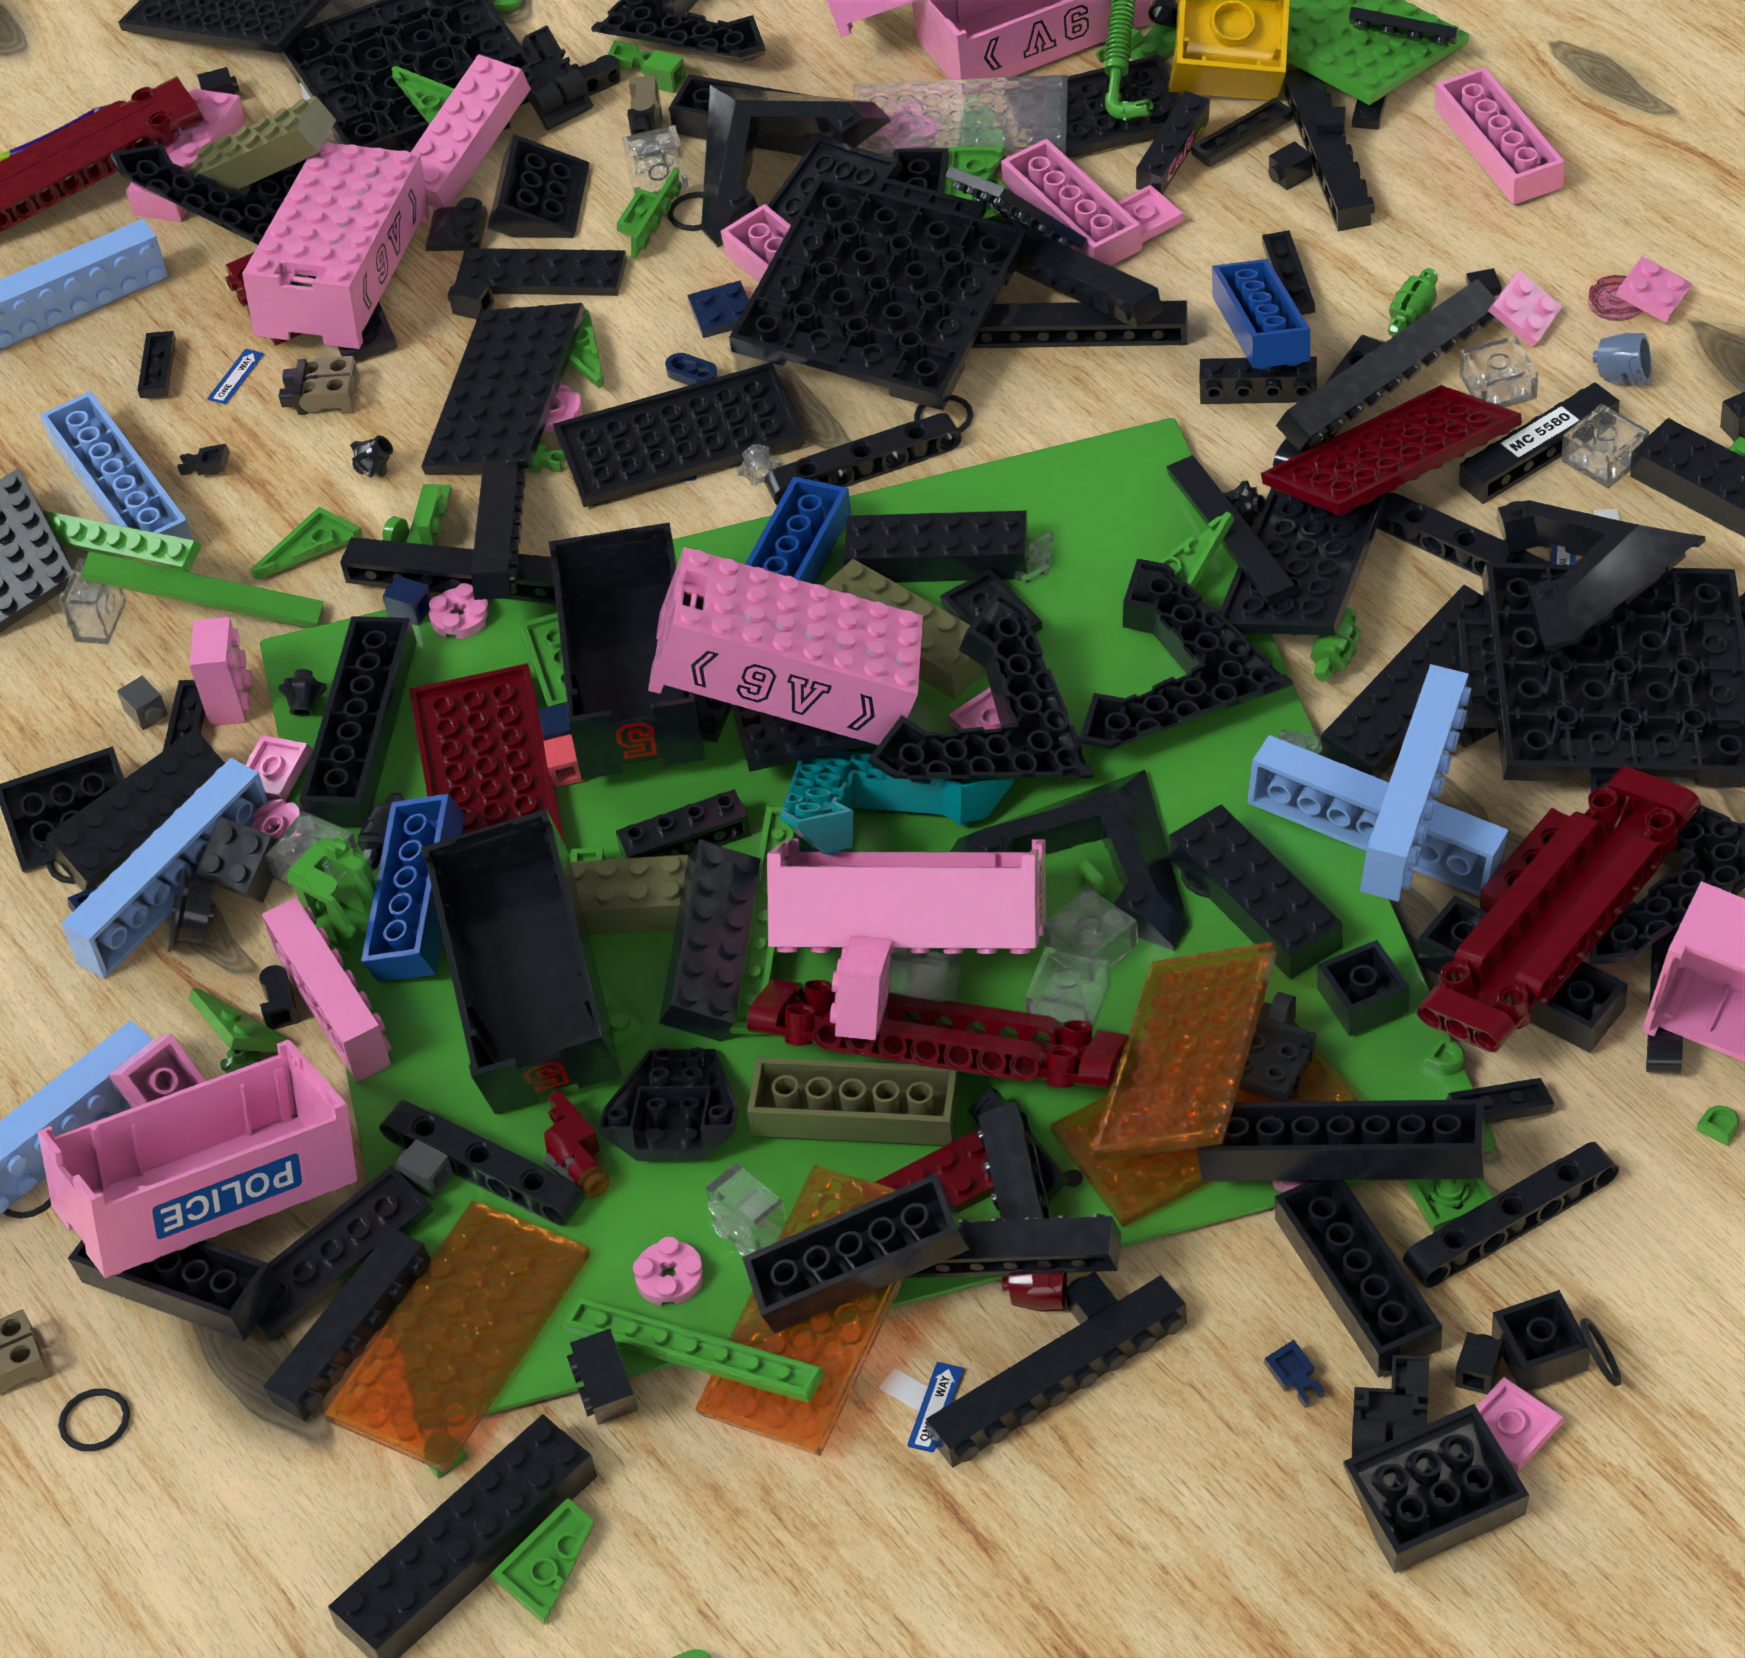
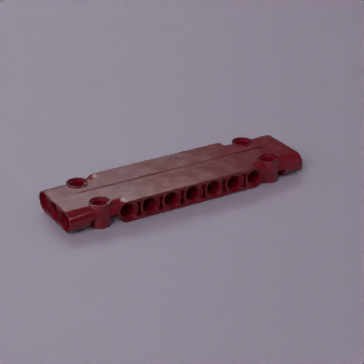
M176 76L154 88H140L132 94L131 100L127 102L116 101L0 161V232L119 172L111 158V153L155 145V142L163 146H169L179 138L178 127L185 131L203 122L204 118L198 106L179 78ZM48 188L45 192L40 193L43 189Z
M1621 767L1605 787L1595 789L1589 794V809L1585 814L1576 811L1570 815L1462 942L1455 953L1454 961L1445 964L1441 968L1440 985L1435 986L1416 1008L1419 1019L1425 1025L1488 1052H1497L1515 1030L1522 1029L1530 1024L1532 1020L1531 1011L1536 1004H1546L1660 868L1666 852L1677 846V834L1701 807L1699 797L1686 787L1630 767Z
M773 978L752 1002L747 1017V1029L749 1032L784 1037L786 1043L794 1046H806L815 1042L820 1048L825 1050L1017 1081H1031L1035 1078L1045 1079L1048 1085L1056 1088H1069L1078 1084L1110 1089L1125 1064L1129 1049V1034L1098 1029L1092 1038L1093 1025L1082 1020L1066 1021L1062 1027L1059 1021L1050 1016L891 991L888 992V1003L885 1009L888 1015H883L876 1040L835 1036L836 1024L830 1023V1011L832 1003H835L836 992H832V983L825 980H810L803 987V984L799 982ZM908 1011L915 1012L920 1017V1020L913 1019ZM941 1016L949 1018L953 1025L945 1024ZM973 1022L981 1023L985 1030L977 1029ZM1005 1027H1012L1018 1035L1008 1033ZM1038 1032L1046 1033L1050 1040L1042 1039Z

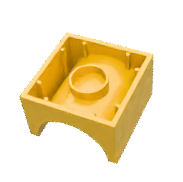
M1290 0L1174 1V3H1178V14L1169 92L1184 93L1186 90L1194 94L1269 101L1273 98H1278L1286 74Z

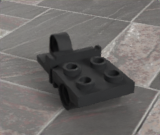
M546 25L524 36L522 50L529 64L520 69H522L531 88L526 96L545 129L548 131L592 109L594 104L587 94L588 86L579 70H573L569 63V57L562 60L566 51L564 49L561 50L549 27Z
M1277 992L1272 1004L1264 1002L1258 1014L1255 1011L1252 1012L1249 1017L1248 1030L1244 1032L1220 1073V1083L1279 1102L1295 1098L1301 1084L1303 1069L1307 1070L1309 1062H1312L1316 1044L1315 1032L1311 1033L1308 1030L1292 1026L1296 1018L1295 996Z
M1393 1355L1391 1389L1354 1388L1352 1457L1427 1425L1428 1356Z

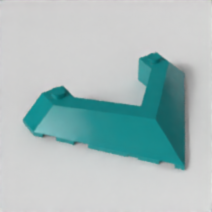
M846 750L798 761L797 769L794 771L789 786V793H787L784 801V808L780 812V819L805 842L820 850L822 854L836 855L840 853V850L853 847L854 808L941 814L954 820L957 825L968 826L974 824L976 820L985 819L989 816L1014 783V779H893L867 762L871 754Z

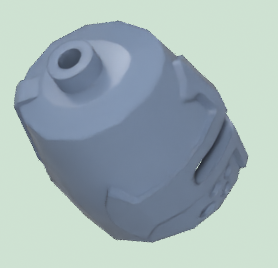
M1622 333L1600 340L1598 351L1593 352V362L1597 363L1600 377L1616 385H1626L1628 378L1632 385H1649L1652 365L1650 345L1646 333Z

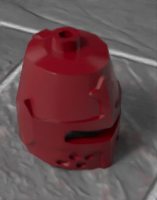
M1068 1273L1008 1275V1277H1002L1003 1291H1009L1013 1306L1036 1311H1064L1066 1303L1065 1287H1067Z

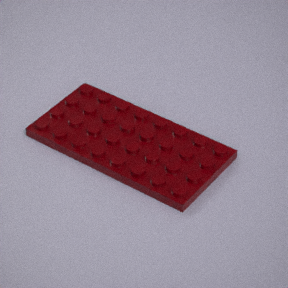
M1440 385L1262 472V484L1291 495L1296 499L1311 503L1316 507L1333 512L1335 515H1346L1352 509L1362 504L1370 503L1376 497L1386 492L1394 491L1398 486L1408 481L1416 480L1422 474L1432 469L1440 468L1444 463L1454 458L1462 457L1466 452L1476 447L1486 445L1491 439L1499 435L1508 434L1511 429L1522 424L1521 413Z
M529 663L409 688L427 797L449 794L465 814L461 835L547 809L565 844L553 781L547 767L544 737Z

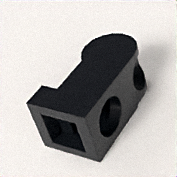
M612 55L601 56L596 61L581 67L577 63L571 65L573 70L577 69L583 75L588 86V96L608 89L617 84L621 79L618 60Z
M279 965L266 967L259 975L262 990L269 1001L260 1004L266 1026L275 1030L300 1023L292 986L285 968Z

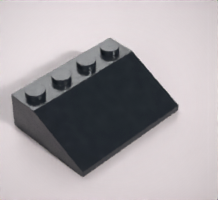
M514 134L503 156L488 228L511 237L573 238L576 232L590 162Z
M113 746L0 784V807L22 872L57 861L45 847L47 834L125 779Z
M1475 1404L1343 1461L1344 1468L1375 1540L1394 1573L1526 1514L1529 1493Z

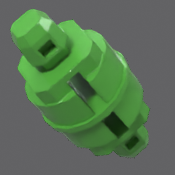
M1426 268L1418 277L1414 275L1409 276L1408 280L1395 293V298L1390 304L1389 309L1391 322L1388 326V332L1391 337L1431 311L1437 298L1435 285L1438 281V273L1436 270Z
M1346 608L1336 636H1315L1310 658L1316 664L1314 676L1321 682L1331 679L1334 672L1345 670L1357 651L1356 647L1360 640L1361 630L1355 625L1357 613L1353 608Z

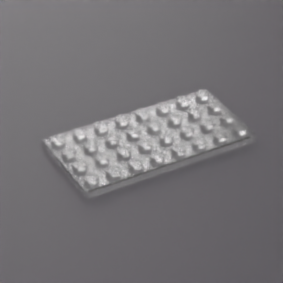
M1068 75L960 80L944 79L937 81L919 80L914 82L854 84L852 100L874 102L891 120V122L856 146L864 150L893 158L894 149L948 148L949 150L950 147H1004L1005 156H1012L1047 138L1063 154H1066Z

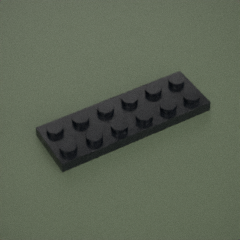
M465 248L456 281L460 276L490 282L492 294L618 296L627 256L625 250Z
M390 1166L269 1262L282 1288L256 1325L272 1341L351 1278L392 1227L406 1234L434 1211L431 1204L393 1166Z

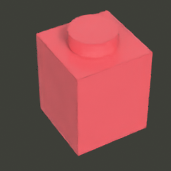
M571 734L543 741L547 767L552 777L554 788L585 781V779L581 780Z

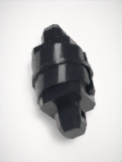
M391 793L385 803H375L362 823L357 845L362 850V855L369 860L372 871L377 869L380 864L391 803L405 800L401 793Z

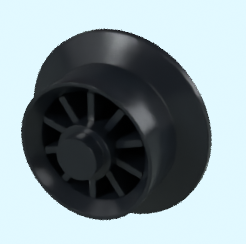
M187 864L183 865L177 895L174 896L170 916L172 922L167 952L172 951L177 941L202 945L207 923H213L216 905L211 904L214 882L190 878Z

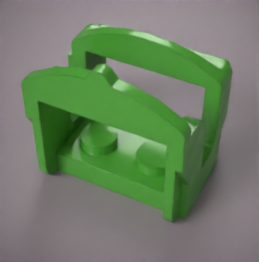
M335 835L336 841L324 838L317 843L315 842L288 869L287 880L294 887L297 898L303 908L309 906L317 922L314 924L317 929L322 927L328 936L330 944L347 952L354 942V934L357 930L350 923L342 907L369 920L376 883L369 860L365 856L353 851L346 839ZM325 861H329L352 873L358 890L346 883L337 882L335 878L324 872L322 864Z

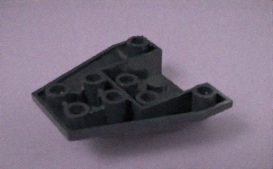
M700 1047L649 1050L604 1107L599 1126L600 1135L636 1161L705 1160L735 1132L738 1116V1106L716 1050Z

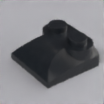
M466 197L459 201L456 207L434 210L426 243V251H464L465 248H480L488 215L486 206H482V202L479 199Z

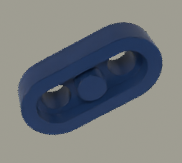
M675 353L665 361L668 377L686 385L718 377L715 364L686 353Z

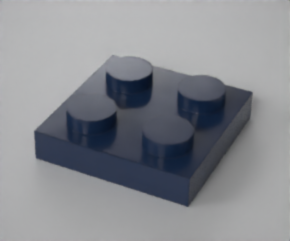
M741 280L687 295L688 303L703 338L732 331L749 302Z

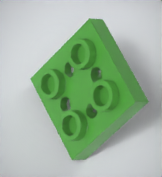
M1484 1179L1403 1180L1405 1187L1433 1233L1494 1197ZM1455 1206H1456V1207L1462 1206V1208H1460V1209H1455V1208H1453V1207H1455Z

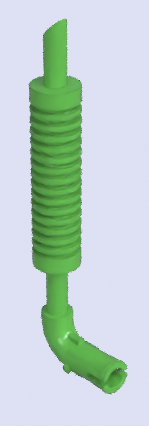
M1111 0L1104 72L1110 76L1109 92L1105 95V106L1110 116L1127 122L1138 117L1152 116L1154 108L1149 98L1135 102H1121L1122 96L1119 94L1121 77L1128 74L1135 0Z

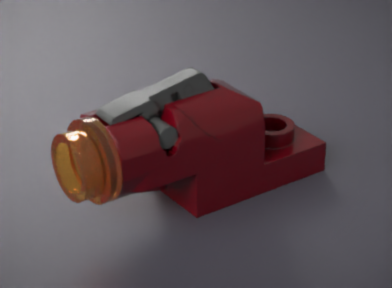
M558 1089L548 1096L551 1107L548 1114L554 1125L544 1133L547 1152L545 1165L558 1176L577 1185L588 1197H598L607 1190L610 1179L608 1178L607 1170L601 1165L595 1155L600 1152L596 1132Z

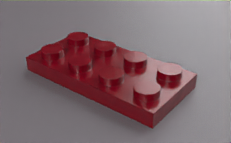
M975 1130L862 1188V1194L868 1203L937 1173L949 1191L956 1213L991 1196L994 1185L984 1165V1160L987 1159L986 1149L981 1144L978 1132Z

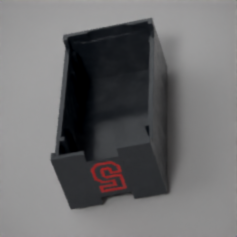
M670 522L549 541L568 705V722L581 780L623 773V764L662 758L663 766L705 760L697 695L693 692L667 685L663 686L661 694L648 691L652 663L657 649L658 639H656L659 615L677 567Z
M547 809L421 847L422 856L428 868L471 1064L469 1069L471 1077L494 1114L538 1102L537 1095L577 1084L579 1089L622 1076L569 853Z

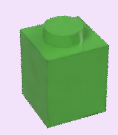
M655 50L643 64L642 72L644 76H656L659 90L674 93L686 79L682 56Z

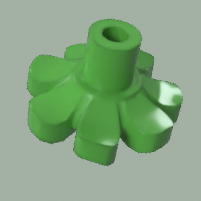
M229 1050L226 1053L228 1058L222 1059L220 1066L223 1071H226L225 1074L260 1062L262 1055L260 1051Z

